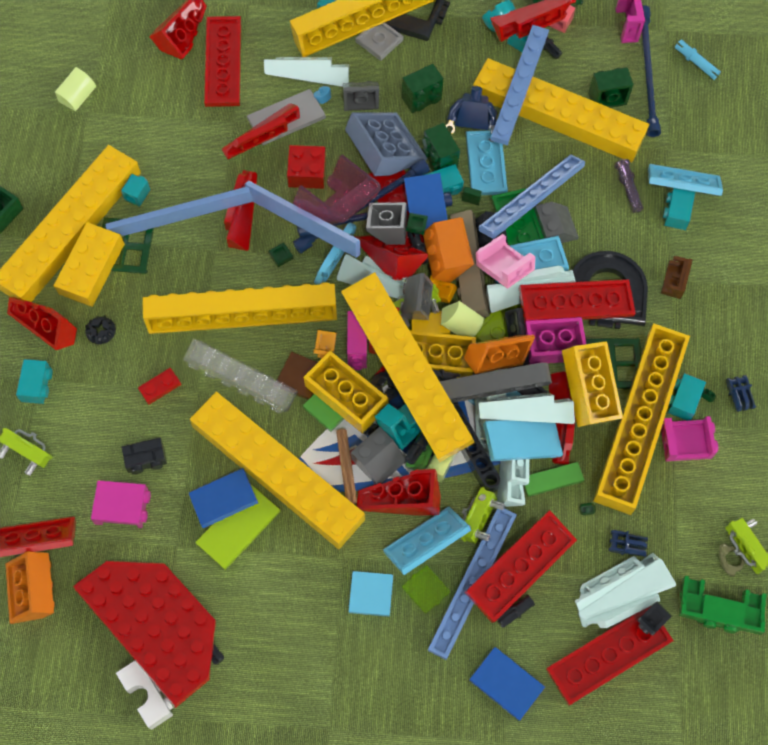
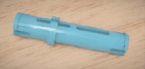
M682 39L678 42L681 46L676 44L675 49L682 53L686 60L692 61L713 80L717 76L712 72L718 76L720 75L721 71L697 53L695 48L692 49Z

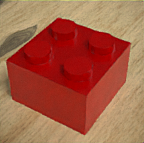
M289 145L288 187L324 189L325 146Z

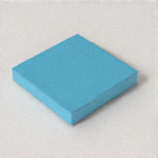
M353 571L349 613L390 617L393 575Z

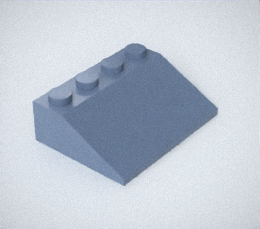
M351 113L345 130L374 176H390L410 168V166L421 159L427 160V157L397 113Z

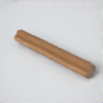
M339 429L336 431L345 497L353 504H356L357 497L347 430Z

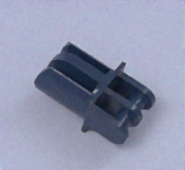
M743 375L742 378L737 376L734 379L727 378L728 396H732L736 411L755 409L756 405L750 390L752 384H749L747 376Z
M611 530L610 552L619 553L622 556L625 553L646 557L647 543L645 542H648V537L628 534L629 531Z

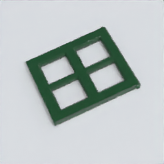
M104 217L102 228L106 229L105 224L122 220V218ZM154 228L146 230L144 243L128 242L130 234L125 235L123 238L125 245L121 250L119 264H114L111 271L148 273L147 266ZM127 250L142 251L140 266L124 265Z
M638 337L586 339V344L607 341L617 389H630L633 381H618L617 366H635L636 373L642 355L640 339ZM633 346L634 361H616L615 347Z

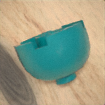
M510 0L503 1L497 4L492 12L490 10L487 11L482 19L491 31L496 32L491 18L516 10L515 6Z

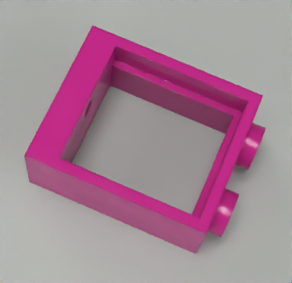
M348 311L347 361L352 369L362 370L367 368V336L353 312Z

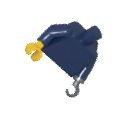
M473 86L471 94L464 93L463 97L457 99L451 106L447 119L448 124L445 126L452 127L451 134L455 131L453 123L459 127L489 129L492 134L497 122V111L493 103L489 102L488 96L482 95V88Z

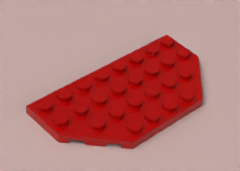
M106 561L73 586L78 595L175 708L210 680L216 620L164 563Z

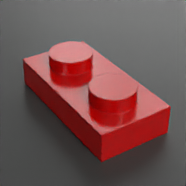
M169 368L139 386L138 390L147 404L150 405L179 387L181 382L173 370Z

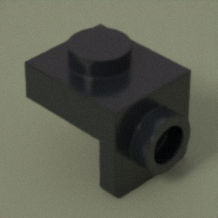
M656 601L637 621L640 623L639 627L644 633H650L653 636L672 615Z

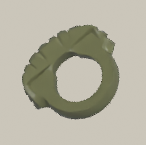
M723 543L719 548L720 564L728 575L734 577L736 572L743 569L745 561L739 555L741 560L739 566L735 567L728 564L725 556L730 551L734 552L736 548Z

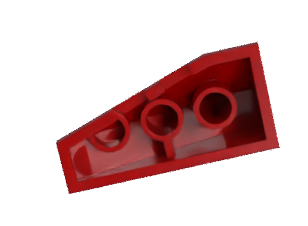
M186 0L149 36L160 51L183 59L193 47L192 42L194 37L197 36V28L203 19L207 5L203 0Z
M371 235L354 236L360 240V247L385 274L392 276L394 280H403L405 277L412 276L428 258V253L410 247L408 250L402 248V244L387 245Z
M9 297L7 314L56 351L74 345L77 328L57 311L50 307Z
M436 469L414 470L406 476H397L392 481L383 484L378 483L358 491L357 507L361 511L417 516L439 515L441 495Z

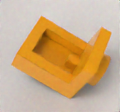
M431 275L430 280L439 289L440 302L450 303L457 290L456 285L433 279Z
M317 331L314 353L318 354L319 358H323L329 351L334 353L337 332Z

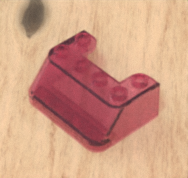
M340 155L333 174L327 180L328 186L336 193L323 202L301 185L293 204L331 225L344 223L379 194L381 185L344 155Z

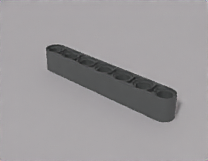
M536 363L439 382L451 402L455 403L547 386L552 383L548 363Z

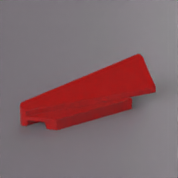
M544 0L510 11L505 15L494 16L491 18V22L501 42L514 34L520 39L529 35L532 25L545 28L563 20L567 15L566 10L569 5L575 3L576 0Z
M289 103L224 146L221 150L227 160L287 132V124L300 118L299 107Z
M243 170L242 173L238 174L234 190L244 188L245 183L248 181L257 184V173ZM254 202L227 209L224 224L225 229L229 231L226 238L229 248L249 250Z
M566 371L550 374L552 383L549 384V393L554 395V400L568 398L572 400ZM556 423L563 455L552 458V462L554 464L568 465L570 450H572L575 423Z

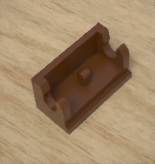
M674 256L673 260L669 261L661 294L678 299L682 298L693 259Z

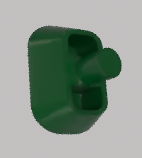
M705 388L701 397L708 402H713L716 399V394L712 390Z
M584 503L579 506L581 515L595 513L596 509L593 503Z

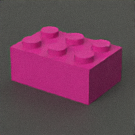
M582 317L526 321L524 324L526 335L535 336L528 352L529 365L536 363H563L562 350L586 344Z

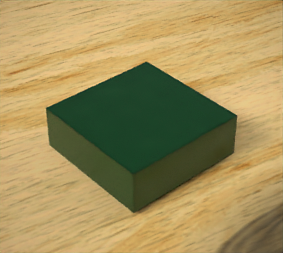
M464 187L462 201L479 206L482 191Z
M410 213L406 231L424 235L428 216Z
M284 242L268 251L277 267L294 259Z

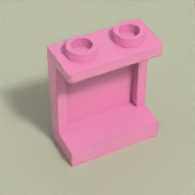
M502 234L476 252V266L508 289L535 270V256L531 253L525 256L521 255L506 244V236Z

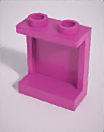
M618 0L616 13L625 12L627 16L621 34V43L638 42L645 23L641 0Z
M706 416L704 420L672 422V418H664L661 436L665 461L712 459L718 452V442L714 439L715 424L711 422V417Z
M98 480L91 520L95 525H103V522L137 525L138 528H143V522L146 523L148 517L146 503L150 502L151 492L148 491L145 484Z

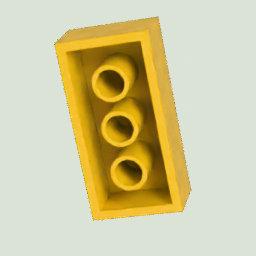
M86 222L54 284L58 294L93 307L125 245L121 235Z
M409 330L432 370L439 371L443 369L446 372L460 373V377L457 378L473 375V370L464 359L469 344L476 343V337Z
M607 341L573 346L562 350L571 398L574 401L577 427L622 419L623 415Z
M331 351L304 376L305 387L362 434L376 420L375 416L388 404V397Z

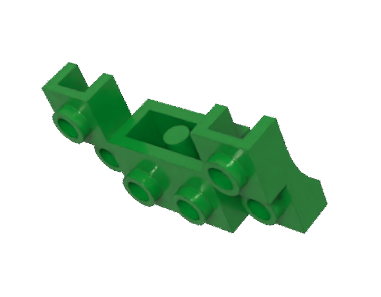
M686 575L682 578L679 616L697 620L698 623H702L706 628H724L723 631L727 633H736V631L741 630L762 635L765 632L767 594L750 593V590L746 589L743 591L742 602L707 594L703 596L705 580H692Z

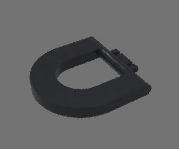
M436 0L428 21L403 14L385 23L398 33L428 41L435 24L442 25L450 2Z
M598 251L585 256L576 264L573 269L576 282H588L593 276L602 272L616 274L622 280L629 279L636 313L634 317L590 319V326H595V321H597V327L613 328V323H615V329H620L621 323L645 326L648 284L643 270L634 260L618 252Z

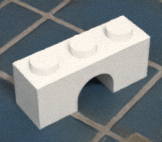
M133 661L116 673L129 694L137 689L147 690L148 699L137 710L149 729H154L173 716L171 702L167 698L163 699L160 689L136 661Z

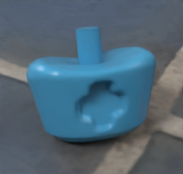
M320 87L318 91L313 93L314 98L319 104L329 101L331 98L330 87Z

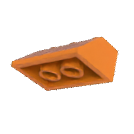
M459 217L435 222L425 230L423 237L433 279L451 283L474 265L463 218Z
M517 335L469 344L464 359L475 374L523 365L535 336Z
M25 552L7 562L5 566L10 624L43 619L53 614L55 604L52 595L53 582L51 580L49 553Z

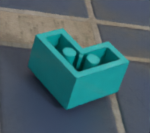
M387 404L375 416L379 427L394 440L401 450L421 432L406 404L398 410Z

